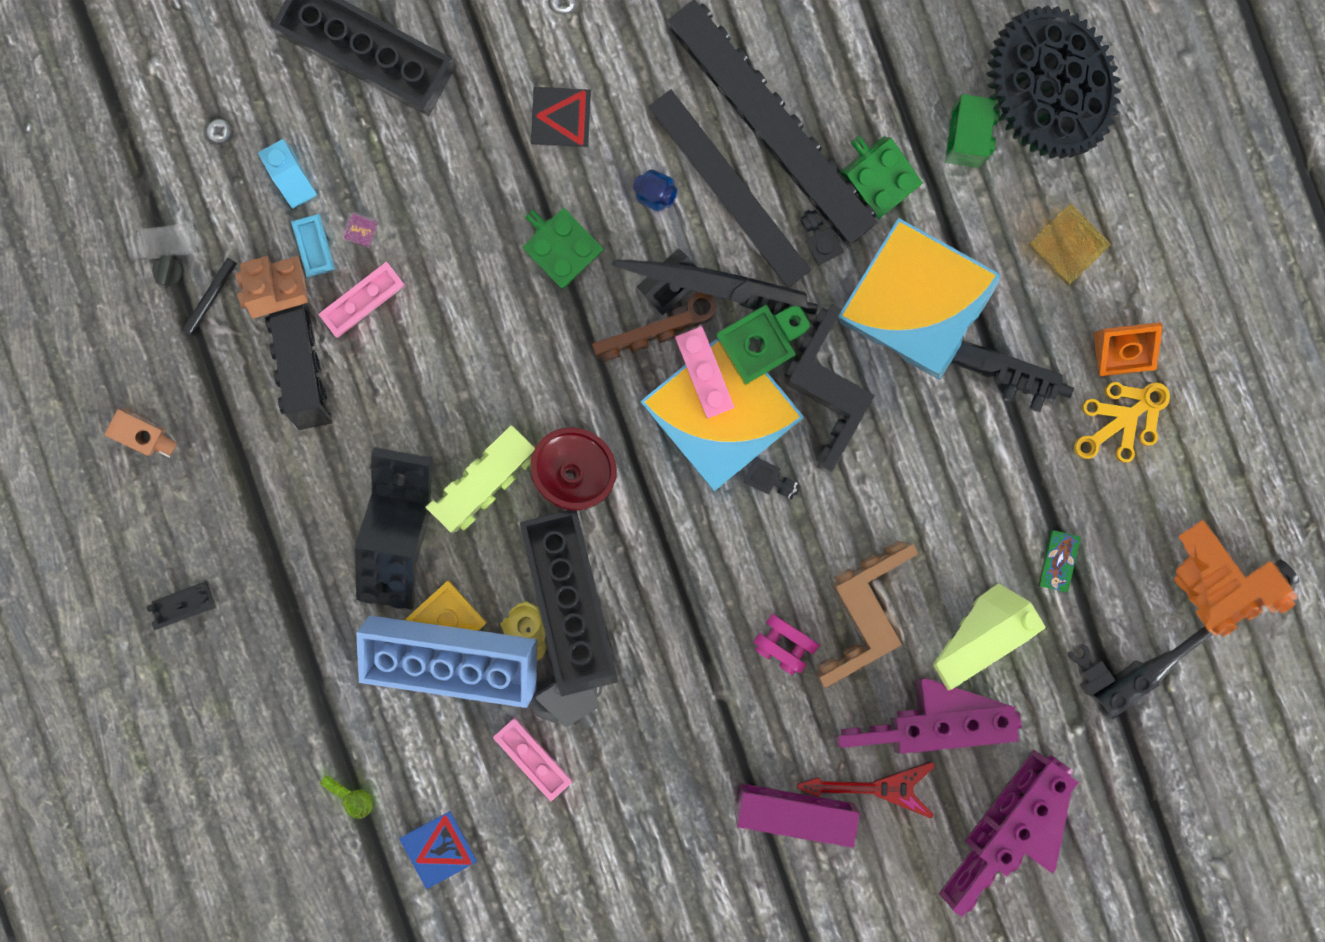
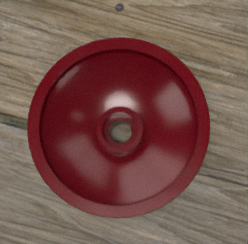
M574 427L557 429L543 437L535 447L530 461L531 478L538 492L551 504L566 510H585L601 503L611 492L617 475L616 461L608 445L594 433ZM572 473L574 479H568L565 474Z

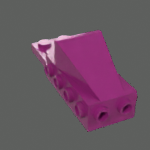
M930 679L914 680L918 710L897 711V717L890 718L891 729L890 725L887 724L869 726L870 732H861V728L858 727L841 729V735H834L835 746L838 748L893 743L894 752L904 754L1019 742L1018 729H1021L1022 723L1020 713L1015 711V706L958 688L947 690L946 686L942 683Z
M1033 750L965 839V842L972 850L938 893L959 916L963 917L966 912H970L975 907L978 901L977 897L984 889L992 885L997 871H1000L1006 877L1011 872L1016 871L1022 863L1024 854L1028 855L1053 874L1056 870L1071 793L1079 782L1071 777L1074 771L1051 754L1046 758L1036 750ZM1040 768H1044L1040 774L1037 773ZM1021 792H1024L1025 794L1022 796V798L1019 797ZM1006 815L1007 818L1002 822L1003 816Z

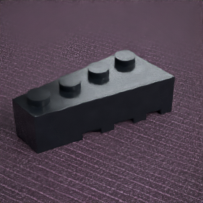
M304 303L270 313L269 316L265 317L268 332L272 333L273 343H270L269 347L272 359L276 360L278 370H274V379L277 387L281 388L282 397H278L281 414H285L298 430L333 423L331 413H327L323 407L322 400L328 399L326 389L323 387L321 378L317 377L316 374L322 370L317 352L311 350V347L316 346L309 308Z

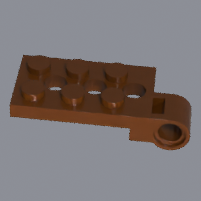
M697 292L690 297L687 305L672 309V317L592 343L597 359L603 358L604 362L621 357V351L631 349L633 353L648 348L647 342L658 339L659 343L670 341L675 338V333L709 322L715 315L716 301L712 295ZM697 301H706L710 306V311L705 315H698L693 309Z

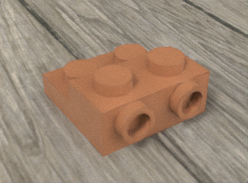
M268 256L252 259L241 263L240 272L235 273L237 284L240 289H243V291L237 293L239 303L242 309L247 308L252 319L308 302L303 263L299 256L283 259L272 264Z

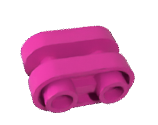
M772 613L766 621V624L771 626L772 630L768 636L760 632L753 641L757 645L755 651L767 659L773 656L780 660L779 667L789 674L794 675L795 672L801 674L807 666V663L801 660L806 650L814 655L820 644ZM781 635L796 643L792 652L777 644Z

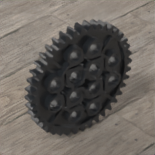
M1050 5L1042 9L1038 6L1012 18V21L1005 24L1004 29L998 32L1000 37L993 41L996 47L989 52L994 58L987 61V64L994 68L987 72V76L993 78V82L987 84V87L995 89V93L989 96L990 99L998 101V104L993 109L995 111H1002L999 121H1008L1005 128L1006 131L1015 130L1013 134L1014 140L1022 137L1021 146L1024 147L1030 144V152L1033 153L1039 150L1041 157L1049 154L1050 159L1055 157L1064 159L1088 152L1089 149L1097 146L1096 143L1104 140L1103 135L1110 132L1108 126L1115 123L1112 116L1117 115L1118 111L1113 106L1120 104V100L1114 97V95L1120 93L1121 89L1114 86V83L1120 81L1119 77L1113 76V72L1118 67L1110 65L1114 55H1106L1109 45L1101 46L1100 43L1103 36H1094L1095 26L1087 29L1088 20L1085 19L1079 22L1078 13L1070 16L1069 9L1061 12L1059 6L1051 9Z

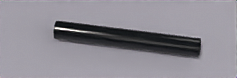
M227 257L182 329L184 332L191 336L194 334L238 263Z

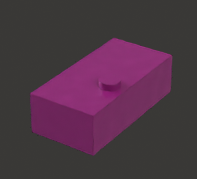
M741 783L735 819L738 828L854 848L860 812L852 802Z

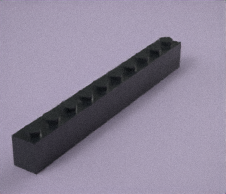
M692 0L667 20L668 30L828 225L832 227L846 247H850L876 225L875 217L877 215L868 203L862 204L856 196L858 195L857 189L850 181H843L838 174L840 169L836 163L830 158L828 160L825 159L820 152L822 148L813 136L808 138L802 131L804 126L795 114L791 116L784 109L786 104L777 92L773 94L766 87L767 80L759 70L753 71L747 64L749 59L744 51L739 47L737 49L733 47L729 42L731 37L726 29L721 25L717 27L711 20L713 15L704 3L699 5L696 0Z

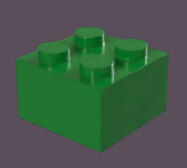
M962 94L952 107L945 163L979 168L985 160H988L989 155H993L996 138L992 137L993 126L998 125L1000 110L995 111L993 109L997 100Z

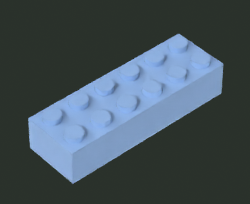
M371 615L368 616L357 631L359 683L524 708L528 707L537 690V639Z

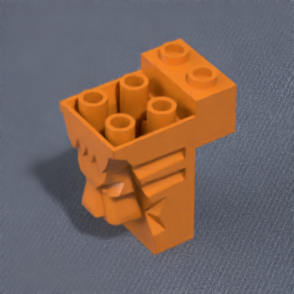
M1204 520L1178 536L1190 556L1176 569L1174 581L1188 594L1189 600L1199 608L1195 612L1207 630L1217 637L1221 634L1222 637L1229 635L1238 628L1236 623L1244 618L1249 621L1263 612L1261 607L1264 605L1273 614L1277 611L1282 614L1295 606L1294 600L1298 596L1272 561L1246 577Z

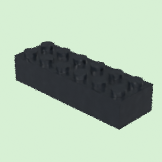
M285 0L271 25L278 36L428 117L456 68L452 58L345 0Z
M567 510L519 522L556 683L561 697L618 683L619 680L577 510Z

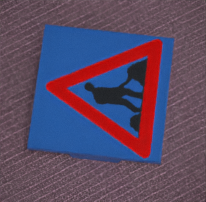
M451 811L399 838L426 889L477 862Z

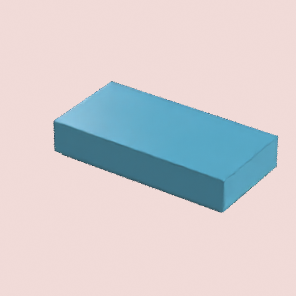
M316 214L291 221L306 277L309 278L334 271L335 266L321 215Z

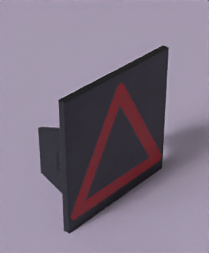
M534 87L531 145L588 147L591 90Z

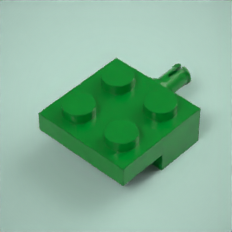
M861 135L855 137V140L850 142L860 156L841 170L840 173L846 181H850L854 185L863 202L868 203L877 215L876 219H880L923 184L891 137L883 136L870 148L861 138Z
M565 208L547 221H544L535 210H532L530 214L537 222L529 214H527L525 219L537 230L534 236L522 248L563 290L604 249Z

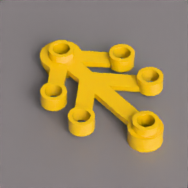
M1119 382L1109 383L1105 387V395L1109 399L1114 400L1126 397L1140 400L1132 407L1100 403L1096 399L1084 401L1081 408L1086 416L1099 414L1117 418L1092 436L1078 438L1074 443L1075 454L1082 459L1095 457L1099 452V445L1123 428L1121 446L1116 449L1115 456L1118 461L1123 463L1132 461L1135 456L1133 445L1137 419L1145 411H1147L1145 429L1140 431L1138 439L1142 445H1154L1158 440L1156 429L1159 411L1164 409L1170 401L1169 390L1161 383H1150L1143 389L1123 386ZM1113 385L1119 389L1117 396H1113L1110 393V388ZM1152 392H1156L1159 396L1156 403L1150 399ZM1089 402L1094 403L1096 406L1093 413L1087 410ZM1146 432H1150L1153 437L1149 443L1144 439ZM1083 442L1089 444L1090 448L1087 453L1081 451L1080 446ZM1124 448L1129 451L1127 459L1121 457V451Z

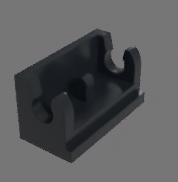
M207 581L154 600L152 604L147 606V610L149 612L152 611L155 620L152 621L154 630L165 628L216 608Z

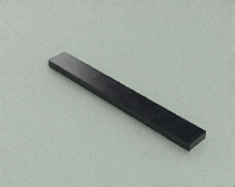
M672 89L649 105V110L784 285L789 288L808 274L811 269Z

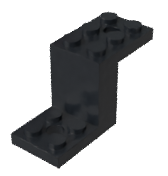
M831 304L828 309L822 308L812 324V326L816 327L814 334L808 333L798 349L802 353L799 360L794 358L784 374L788 378L785 383L787 386L844 417V419H838L830 433L834 438L830 445H823L816 458L820 462L817 468L826 473L833 472L875 397L869 391L814 361L842 311L841 308L834 304Z
M373 447L371 454L372 494L354 547L356 600L369 604L388 605L397 609L413 610L415 603L416 563L431 514L426 507L431 503L432 457Z

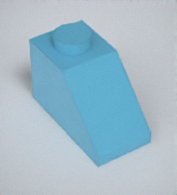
M284 139L258 152L272 180L292 209L317 196L291 146Z

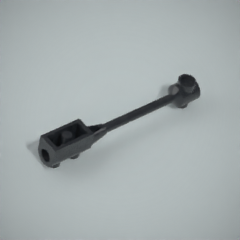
M1282 559L1274 563L1291 588L1299 583L1297 574L1288 563ZM1204 626L1173 650L1167 651L1144 663L1137 660L1114 676L1115 681L1093 694L1092 698L1106 717L1113 720L1158 687L1159 683L1178 663L1179 659L1213 634Z

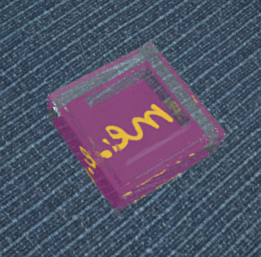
M350 211L341 238L370 249L379 222Z

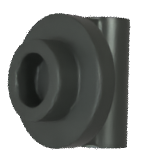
M161 255V258L156 261L152 270L153 277L156 280L155 283L164 286L175 285L182 276L180 263L173 259V257Z

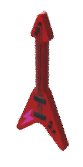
M930 761L875 780L874 782L821 781L819 777L798 783L797 788L818 797L821 793L874 794L881 799L925 817L932 818L933 813L915 796L913 788L935 767V764Z

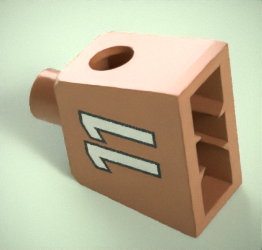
M126 407L117 409L104 434L147 456L153 455L156 451L170 458L178 444L163 436L166 428ZM143 431L150 434L149 442L142 439Z

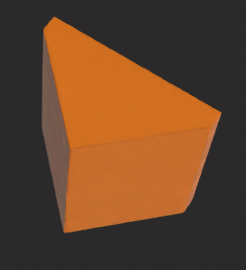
M1162 323L1107 328L1094 332L1099 376L1157 370L1163 328Z

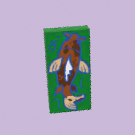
M1051 530L1038 586L1068 593L1081 537Z

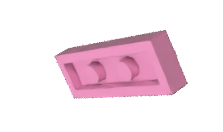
M386 261L318 315L335 337L338 338L406 285Z
M701 326L676 336V342L707 419L735 408L703 327Z
M516 717L493 736V739L550 802L573 782Z

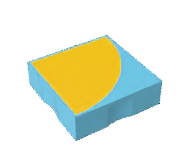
M898 218L838 318L840 324L875 344L893 350L908 363L940 380L960 348L967 329L979 317L998 286L1000 274Z
M718 339L714 340L710 347L735 408L707 419L686 364L640 401L713 491L717 490L804 418L768 373L744 385Z

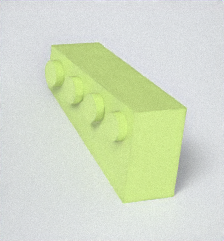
M511 425L483 452L484 456L481 459L477 458L465 469L460 480L456 479L443 490V497L437 503L433 500L426 508L450 532H456L460 528L463 531L467 530L476 520L473 515L480 508L484 511L488 509L496 500L493 495L500 488L505 491L517 479L514 474L521 467L526 470L530 466L535 447Z

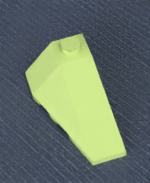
M1001 584L994 585L976 598L973 603L974 607L969 615L963 618L959 624L961 627L955 636L948 641L933 664L947 690L955 688L1046 628L1031 602Z

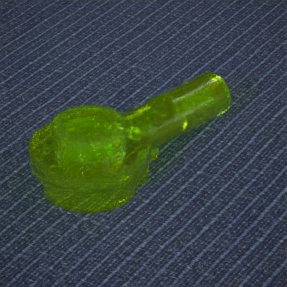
M328 775L322 779L320 785L343 800L342 806L350 817L361 819L371 812L373 800L366 791L354 790L350 792Z

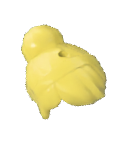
M528 601L517 603L509 612V617L500 623V627L504 635L537 639L538 662L544 657L547 650L546 643L544 642L546 635L540 609Z

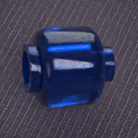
M654 169L646 171L643 175H638L633 185V190L636 191L635 197L637 202L659 212L665 208H670L675 202L678 193L674 179Z

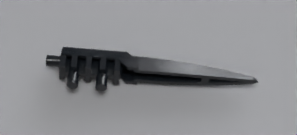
M614 260L611 263L613 266L658 281L739 302L741 306L753 309V312L765 305L768 306L773 315H777L793 306H799L803 313L815 315L818 309V304L807 301L808 296L803 291L736 274L652 261Z
M963 340L951 361V364L976 372L987 378L995 375V384L1007 385L1002 397L1005 401L1013 402L1017 389L1021 390L1023 394L1027 395L1029 393L1034 395L1030 409L1036 412H1041L1045 399L1047 402L1053 403L1057 394L1071 398L1074 391L1073 387L1061 383L1062 374Z

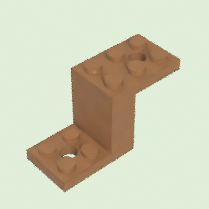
M896 541L884 548L886 553L882 556L871 555L859 562L861 567L857 570L846 569L834 576L836 581L831 586L864 645L859 646L856 643L843 651L844 656L834 660L831 657L818 665L819 670L814 673L824 688L902 645L868 582L918 555L919 553L912 543Z

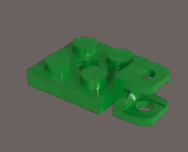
M765 305L716 333L715 336L744 385H747L795 357L796 354L790 343L802 336L809 328L810 323L799 306L787 308L773 316L768 306ZM789 320L796 321L797 327L791 326ZM750 338H754L756 341L760 339L763 341L760 347L761 352L757 353L755 350H749Z

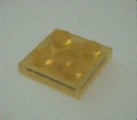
M1069 204L1028 244L1067 286L1111 245L1072 204Z

